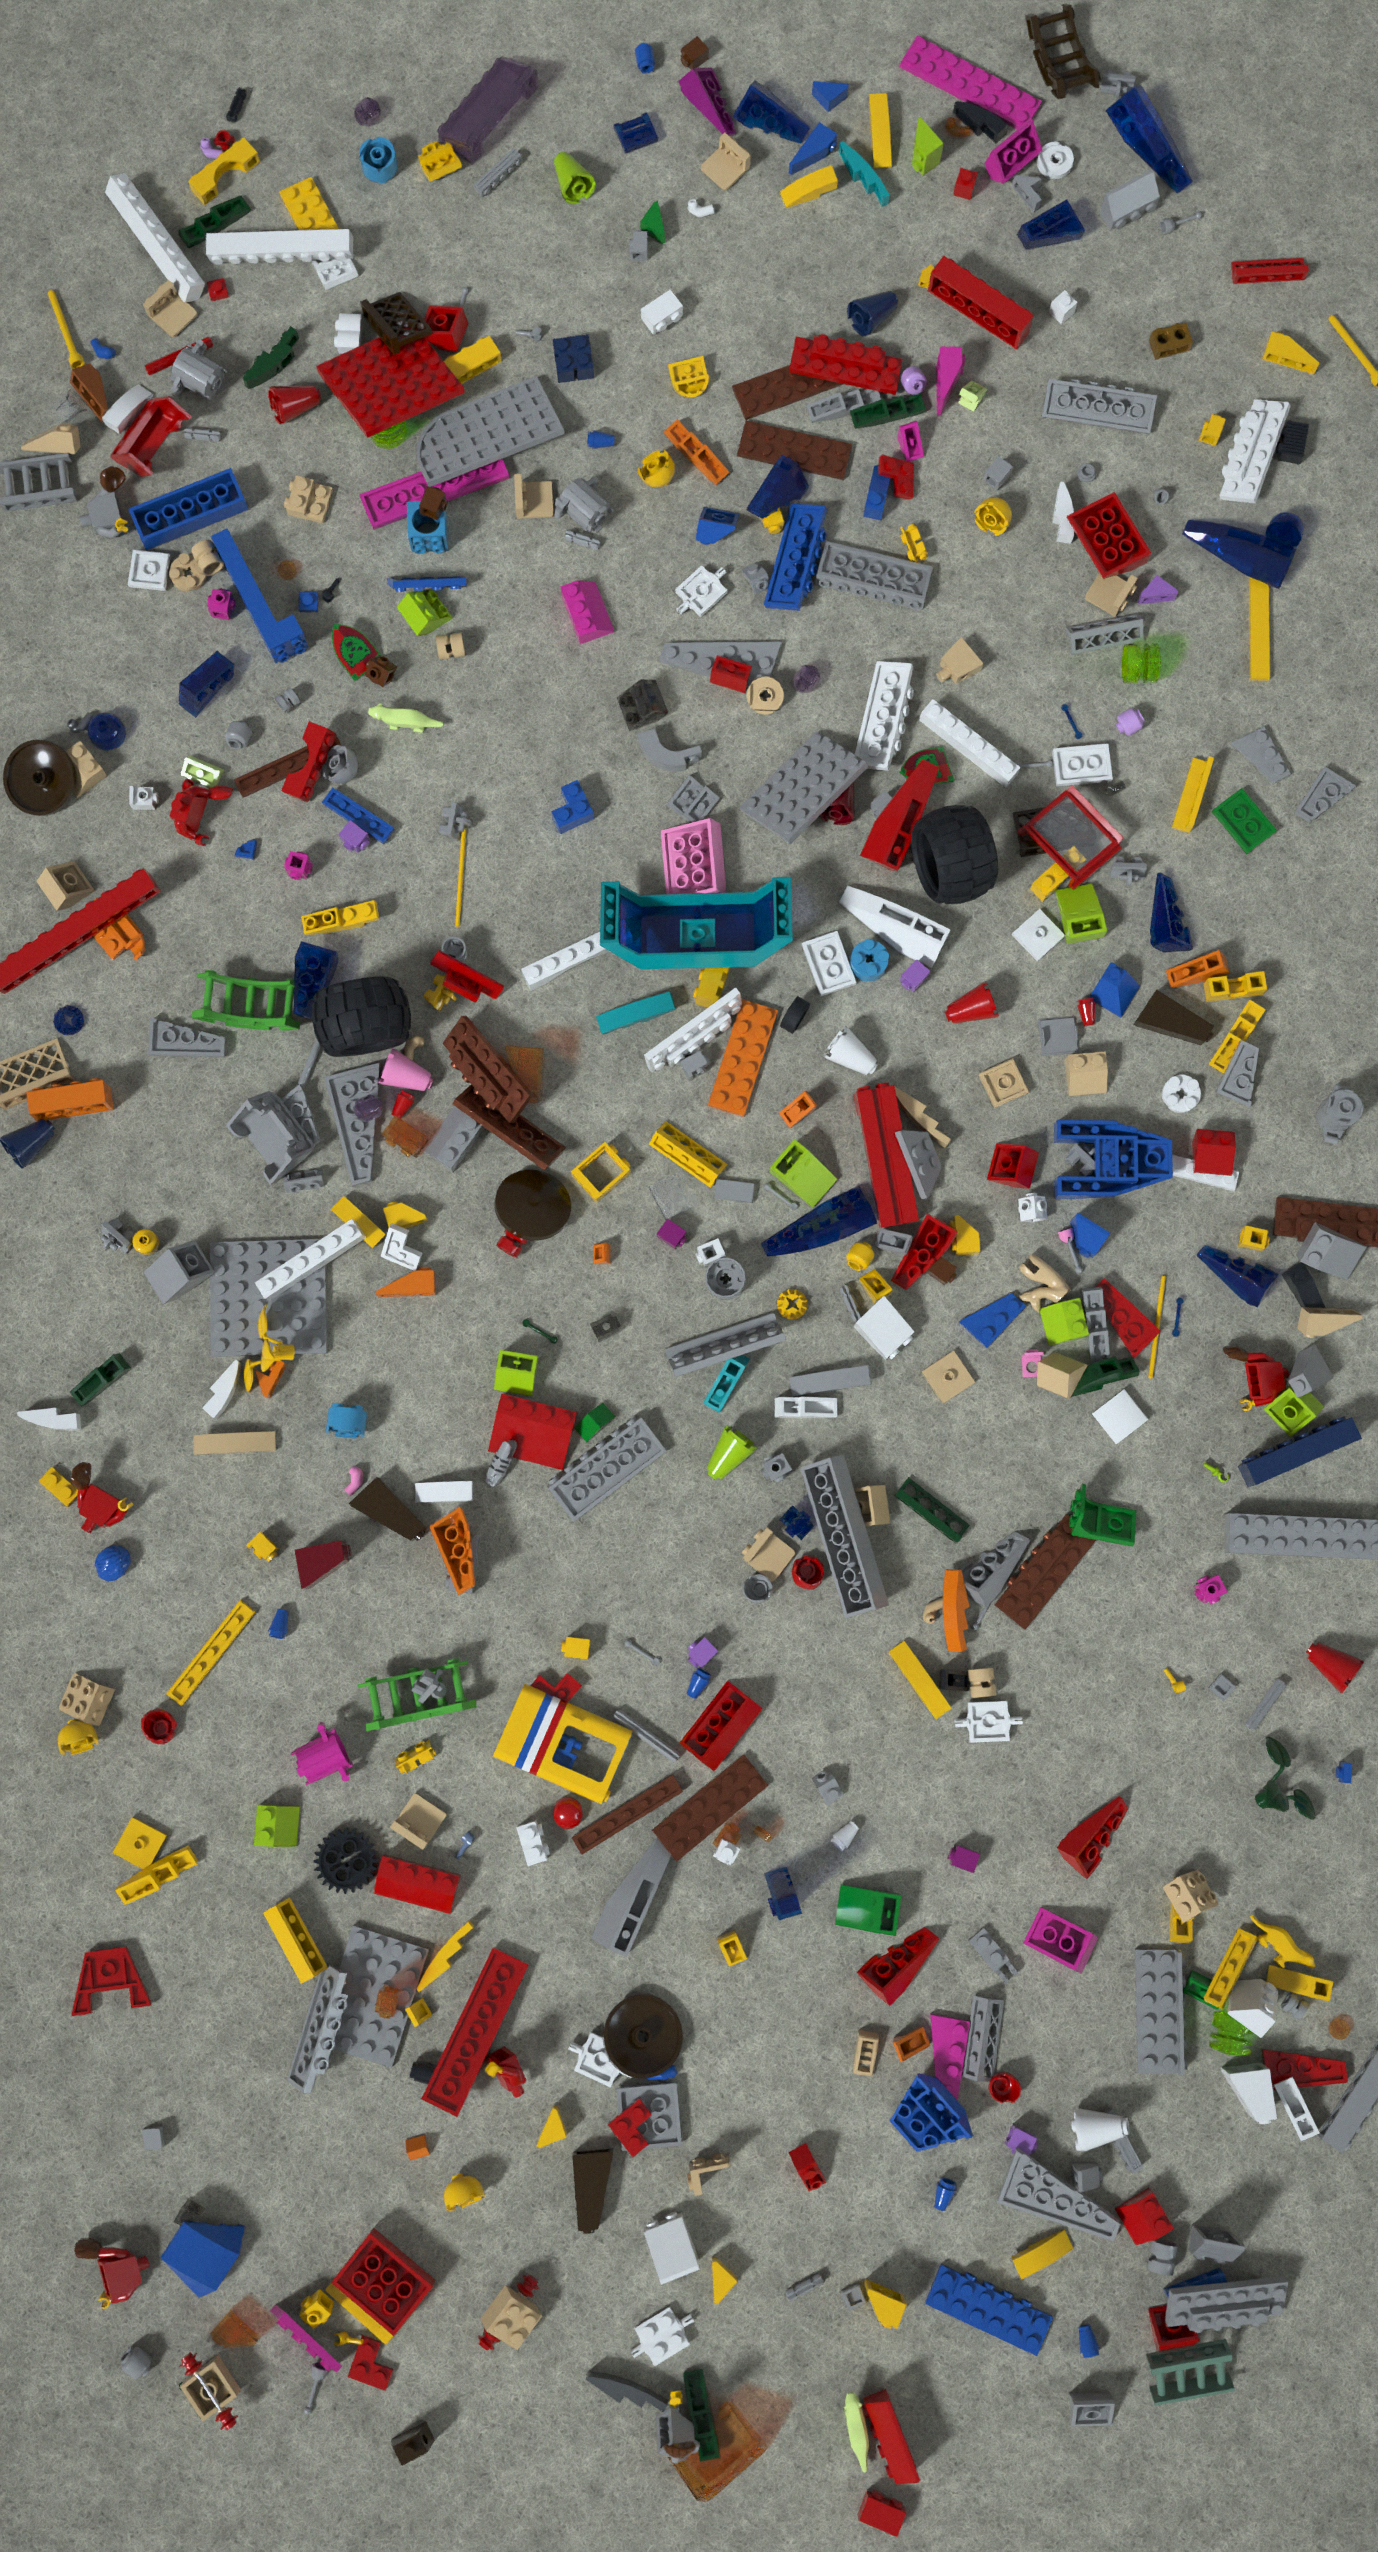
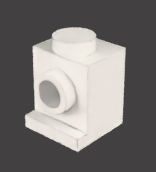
M130 786L129 805L133 810H155V804H158L159 796L153 787Z
M718 1238L697 1247L698 1253H695L699 1264L703 1263L704 1267L719 1258L726 1257ZM711 1251L713 1256L708 1258L706 1252Z
M721 1838L713 1856L719 1861L731 1865L734 1863L740 1847Z

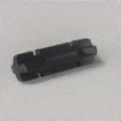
M240 87L237 88L236 96H234L229 108L230 110L226 115L227 121L232 123L236 122L237 115H239L244 103L243 100H245L247 95L246 90Z

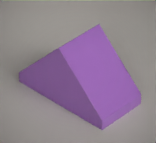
M1156 575L1141 593L1138 604L1175 601L1178 590Z

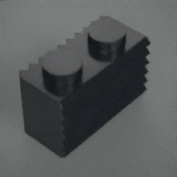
M1287 420L1280 434L1282 442H1279L1276 454H1279L1278 461L1298 465L1301 463L1309 428L1308 423Z

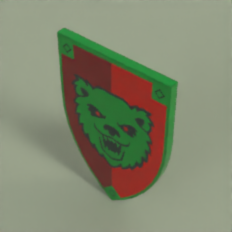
M333 625L332 644L335 655L352 679L356 681L366 673L368 660L380 655V653L370 640L357 629L347 625Z
M943 746L915 752L905 761L900 770V773L908 778L923 759L939 767L933 785L954 781Z

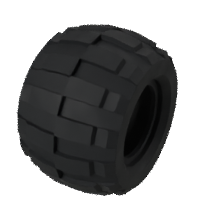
M951 805L935 809L924 815L921 820H917L911 835L913 859L920 882L926 894L937 904H961L979 898L994 887L998 877L997 850L990 827L980 811L973 806Z
M384 976L366 977L336 983L319 990L314 995V1003L312 1004V1022L316 1038L320 1046L324 1048V1053L333 1057H348L387 1050L406 1042L409 1038V1030L411 1029V1012L408 998L403 988L399 986V981Z

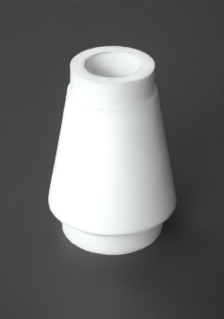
M850 1821L832 1835V1844L840 1851L847 1849L859 1828Z

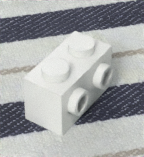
M671 290L641 309V319L653 335L664 331L669 324L679 321L683 316V305Z
M537 1820L517 1826L527 1865L531 1866L546 1861L550 1851L548 1844L543 1843L542 1840L544 1831L541 1823L538 1824Z

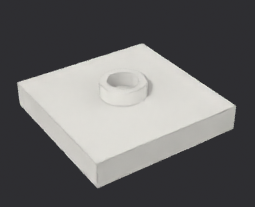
M133 550L128 586L166 591L170 554Z
M1039 909L1012 933V936L1038 962L1065 937V934Z

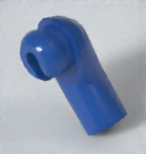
M98 338L91 340L90 343L99 358L110 359L115 357L116 351L114 348L102 346Z
M672 2065L662 2074L647 2079L666 2080L674 2078L677 2075V2069Z

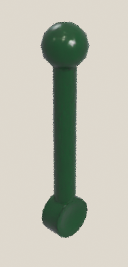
M523 1320L522 1324L524 1327H529L548 1338L552 1344L557 1343V1337H552L530 1324L529 1320Z

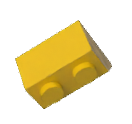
M865 2279L866 2291L878 2321L886 2328L891 2329L894 2327L898 2329L907 2305L903 2294Z

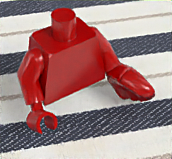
M193 785L184 792H178L175 800L171 803L172 809L170 812V818L174 821L176 831L191 840L194 839L197 845L206 846V844L202 843V838L209 839V837L204 834H196V832L198 831L208 798L213 800L228 799L232 795L233 789L224 785H215L209 788Z

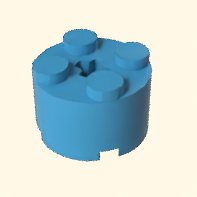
M376 137L377 139L373 140L370 138L361 145L359 150L362 171L369 180L384 184L397 172L398 164L395 149L386 138Z
M866 939L858 943L853 949L850 958V967L853 975L864 982L880 979L887 969L889 954L886 948L878 941ZM866 959L873 960L872 962L866 963Z
M333 1403L332 1407L328 1409L326 1433L330 1434L332 1431L335 1432L337 1437L357 1438V1435H360L363 1438L365 1435L367 1412L363 1411V1406L352 1405L350 1408L344 1407L340 1403Z

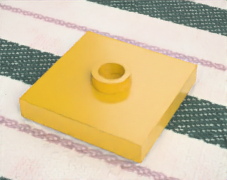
M131 1817L113 1854L141 1869H145L154 1862L167 1834L135 1817Z

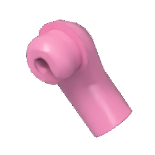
M357 1466L349 1470L351 1483L344 1489L350 1496L363 1484V1472Z

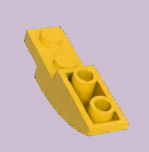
M375 900L341 909L335 907L301 916L305 935L325 934L365 926V923L380 920Z

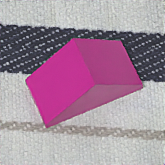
M913 421L899 426L897 440L905 460L910 462L924 457L918 422Z

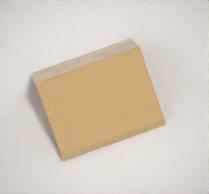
M1054 1352L1038 1361L1037 1386L1070 1399L1087 1365Z

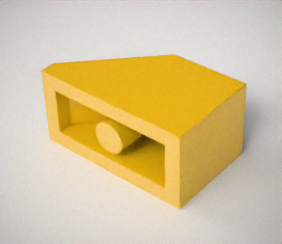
M397 1201L388 1203L387 1207L383 1208L388 1227L393 1223L402 1228H408L428 1221L425 1214Z

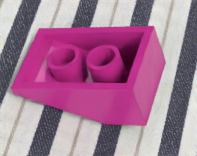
M962 347L939 348L936 363L937 416H940L958 383L959 376L963 375L965 354H962Z
M1040 1907L1023 1944L1082 1974L1098 1937Z

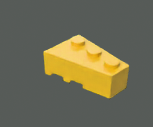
M730 967L701 969L698 978L700 984L699 987L695 988L693 998H696L695 1004L708 1008L721 998Z

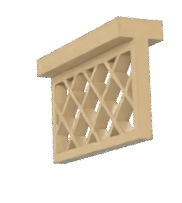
M57 1038L0 1061V1068L4 1069L0 1078V1088L3 1083L10 1085L8 1092L3 1094L0 1092V1106L3 1110L26 1102V1092L32 1091L33 1088L42 1087L48 1089L52 1085L62 1084L65 1086L75 1081ZM56 1045L57 1051L54 1056L46 1054L48 1048ZM35 1053L40 1055L36 1064L29 1061L30 1056ZM44 1057L52 1059L48 1068L40 1066ZM56 1061L64 1066L62 1070H52ZM13 1062H23L19 1071L11 1069ZM27 1064L34 1067L31 1075L23 1073ZM38 1069L46 1071L44 1077L40 1079L35 1078ZM9 1071L16 1074L12 1083L5 1080ZM20 1076L28 1078L23 1086L17 1085Z

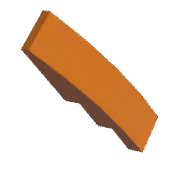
M678 419L663 432L674 446L715 485L729 473L706 444L703 445L692 431L689 433Z
M961 1569L945 1570L943 1586L945 1637L948 1651L953 1652L967 1650L963 1631L968 1629L964 1609L970 1606Z

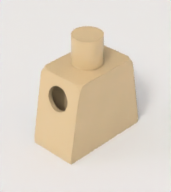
M961 637L941 658L940 666L943 669L936 673L941 682L946 681L950 677L957 684L980 672L984 663Z

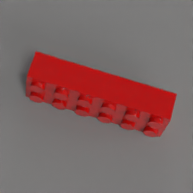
M945 256L941 258L931 272L928 291L1017 350L1029 334L1034 315L1028 309L1016 304L1013 299L1001 294L998 289L986 284L983 279L972 275L968 269L957 265L953 259H948Z

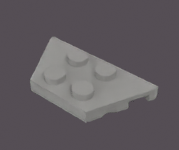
M896 1131L895 1135L921 1199H926L929 1197L942 1168L928 1132Z

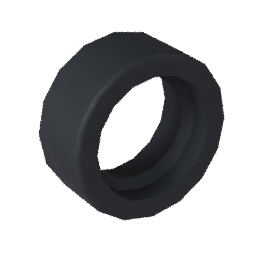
M797 996L783 1017L780 1027L793 1034L806 1015L810 1003Z

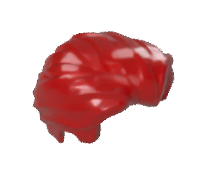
M809 1555L796 1559L792 1567V1578L795 1584L807 1590H814L820 1586L824 1577L822 1562L817 1557Z
M156 1708L143 1715L141 1730L152 1743L163 1745L174 1738L177 1722L169 1712Z

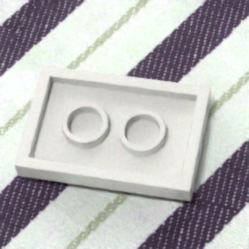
M1108 744L1053 748L1052 757L1056 787L1112 782L1113 777Z
M837 931L802 943V948L820 997L856 985V980Z

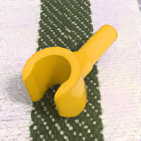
M1168 1668L1163 1670L1170 1679L1174 1692L1181 1693L1186 1690L1183 1680L1176 1682Z
M345 2331L334 2334L340 2338V2341L334 2342L335 2346L346 2343L363 2344V2339L350 2337Z

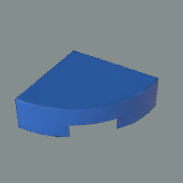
M249 840L238 847L235 857L254 860L257 840Z

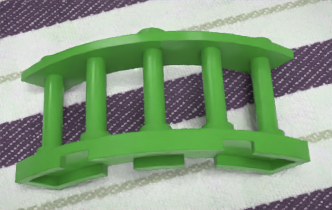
M205 970V973L197 974V978L206 980L203 1007L200 1010L192 1011L193 1019L213 1024L216 1020L225 1022V1026L246 1029L270 1030L271 1027H279L280 1031L300 1029V1022L293 1020V1017H291L294 990L304 989L305 985L297 983V980L286 979V981L278 982L258 981L256 978L244 980L218 975L213 970ZM214 982L226 985L224 1007L221 1013L214 1012L211 1008ZM234 986L248 988L243 1017L234 1016L231 1013ZM255 989L269 990L267 1011L264 1018H254L252 1016ZM277 990H287L282 1018L274 1017Z
M459 1658L447 1661L448 1665L427 1669L435 1673L438 1669L445 1670L451 1668L457 1697L455 1700L456 1704L448 1705V1701L446 1702L444 1696L441 1699H437V1708L427 1710L426 1706L418 1701L420 1695L413 1692L416 1708L415 1713L405 1715L401 1709L396 1680L410 1677L413 1687L418 1675H422L424 1670L419 1671L418 1667L407 1670V1674L377 1680L375 1676L366 1678L365 1683L357 1684L358 1688L368 1686L374 1713L373 1722L365 1724L366 1730L372 1731L476 1708V1700L467 1701V1697L464 1696L458 1667L467 1665L468 1660L460 1662ZM440 1676L439 1679H438V1682H441V1683H442L441 1676ZM386 1682L389 1684L394 1710L393 1718L388 1719L382 1716L376 1684Z

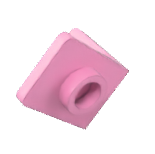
M1038 1349L1026 1350L1027 1353L1021 1355L1023 1377H1037V1371L1035 1373L1028 1372L1026 1365L1029 1362H1034L1037 1364L1038 1370V1361L1041 1360L1044 1352H1038Z

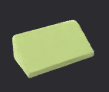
M188 756L185 758L181 775L206 786L214 787L218 784L224 769L193 756Z

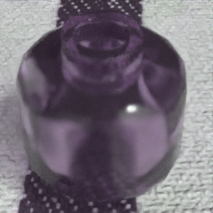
M369 97L363 98L354 108L356 121L364 126H371L381 114L378 102Z
M810 665L801 666L793 677L795 688L801 693L812 692L820 682L818 669Z
M372 1094L366 1095L355 1102L353 1107L354 1113L359 1120L369 1122L381 1116L383 1103L379 1097L376 1098Z

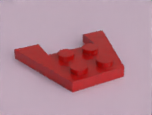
M127 1946L85 1952L71 2016L93 2013L91 1993L129 1988L131 2008L152 2005Z

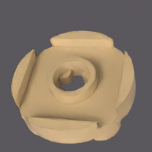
M180 554L170 566L169 576L174 586L181 591L190 592V590H197L206 582L207 576L202 574L198 566L199 561H195L193 555ZM191 569L192 576L188 575L185 577L184 571Z
M761 676L754 679L747 689V702L759 714L767 715L775 712L781 706L784 699L783 688L779 681L770 676ZM764 690L771 694L770 697H767V700H763V697H760V693H763Z

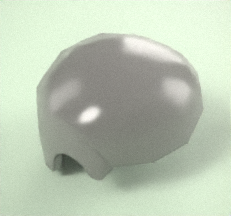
M763 1574L750 1575L742 1585L743 1594L752 1603H763L773 1593L772 1582Z

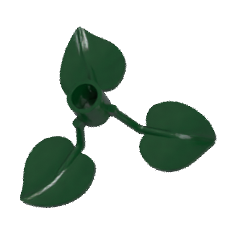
M1265 1737L1268 1754L1277 1765H1280V1769L1271 1780L1267 1781L1264 1786L1265 1790L1255 1795L1256 1803L1262 1809L1274 1808L1286 1812L1289 1810L1288 1800L1291 1799L1294 1801L1295 1808L1303 1816L1312 1820L1316 1819L1313 1804L1304 1791L1296 1789L1293 1791L1294 1795L1285 1796L1278 1784L1274 1782L1285 1769V1766L1289 1767L1291 1765L1287 1750L1280 1742L1274 1738Z

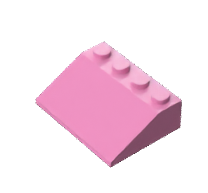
M708 818L661 830L666 894L727 893L720 823Z

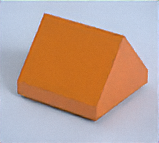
M601 1243L593 1246V1264H610V1244Z
M425 2134L405 2140L406 2153L410 2161L430 2155Z

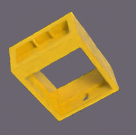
M606 1142L600 1145L571 1171V1175L596 1203L631 1173L629 1169L631 1165L625 1158L620 1159L617 1155V1149L612 1144L608 1145ZM606 1152L623 1172L599 1192L584 1176L582 1171Z

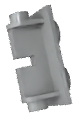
M322 1170L304 1171V1178H302L301 1172L287 1174L283 1181L286 1192L297 1193L302 1190H315L319 1187H325L322 1179Z

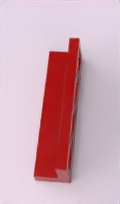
M1304 258L1235 261L1231 263L1233 284L1305 280L1309 272L1308 264L1304 265Z

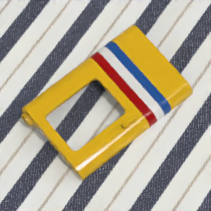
M524 1684L493 1757L602 1804L603 1801L607 1802L611 1791L608 1788L633 1731ZM566 1726L575 1727L616 1746L615 1754L603 1781L598 1782L553 1762V1755Z

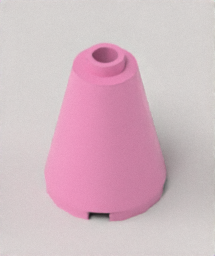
M392 1048V1054L389 1053L378 1083L425 1091L426 1088L430 1089L433 1082L431 1073L398 1050Z

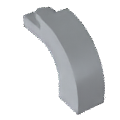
M655 729L637 734V740L645 758L662 770L671 772L685 771L687 762L693 764L702 758L700 745L682 751H671L662 746Z

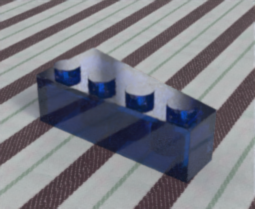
M787 1867L764 1873L771 1898H768L773 1917L777 1916L780 1921L802 1914Z

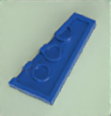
M442 576L437 577V579H434V577H420L419 580L411 577L394 580V577L387 578V584L395 589L396 592H405L407 588H414V591H425V587H432V590H443V586H450V589H462L461 586L466 585V577Z

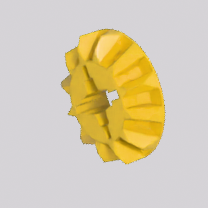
M788 1289L782 1292L777 1300V1309L784 1318L790 1320L798 1319L807 1310V1299L804 1293L797 1289ZM786 1298L790 1299L791 1301L796 1300L798 1298L796 1306L799 1310H797L794 1307H791L788 1310H786L789 1305V1302Z

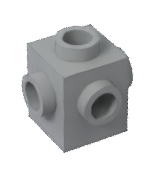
M783 1453L776 1457L772 1454L763 1459L765 1463L762 1464L763 1469L760 1470L765 1480L769 1479L770 1482L775 1480L776 1483L786 1479L785 1474L792 1471ZM772 1466H777L778 1471H773Z

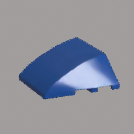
M920 2073L917 2074L890 2119V2122L916 2152L938 2147L942 2143H953L958 2139L973 2137L966 2111L938 2078Z
M183 2221L161 2255V2259L200 2298L216 2291L240 2254L245 2226L237 2224V2226H227L223 2223L220 2225H209L206 2222Z

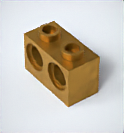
M1176 323L1164 329L1157 328L1152 331L1149 338L1155 360L1188 352L1193 344L1187 323Z

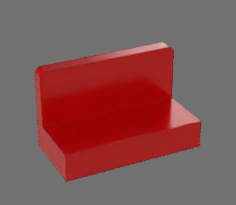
M717 655L711 670L710 683L745 693L752 666Z

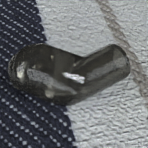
M1102 780L1098 784L1101 793L1108 796H1113L1126 789L1123 781L1112 785L1108 784L1107 780Z

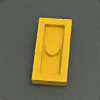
M51 1467L39 1480L66 1507H69L77 1498L78 1489L54 1467Z

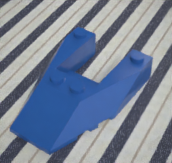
M1057 1120L1054 1123V1143L1094 1144L1095 1177L1058 1176L1054 1180V1199L1115 1197L1173 1178L1171 1139L1120 1124L1115 1120Z

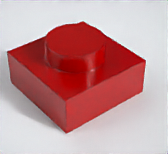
M224 278L207 282L211 302L229 298Z

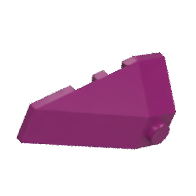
M693 68L678 81L682 93L722 134L725 132L728 136L736 135L731 115L724 109L727 102L725 98L720 97L719 91L722 90V87L713 68Z

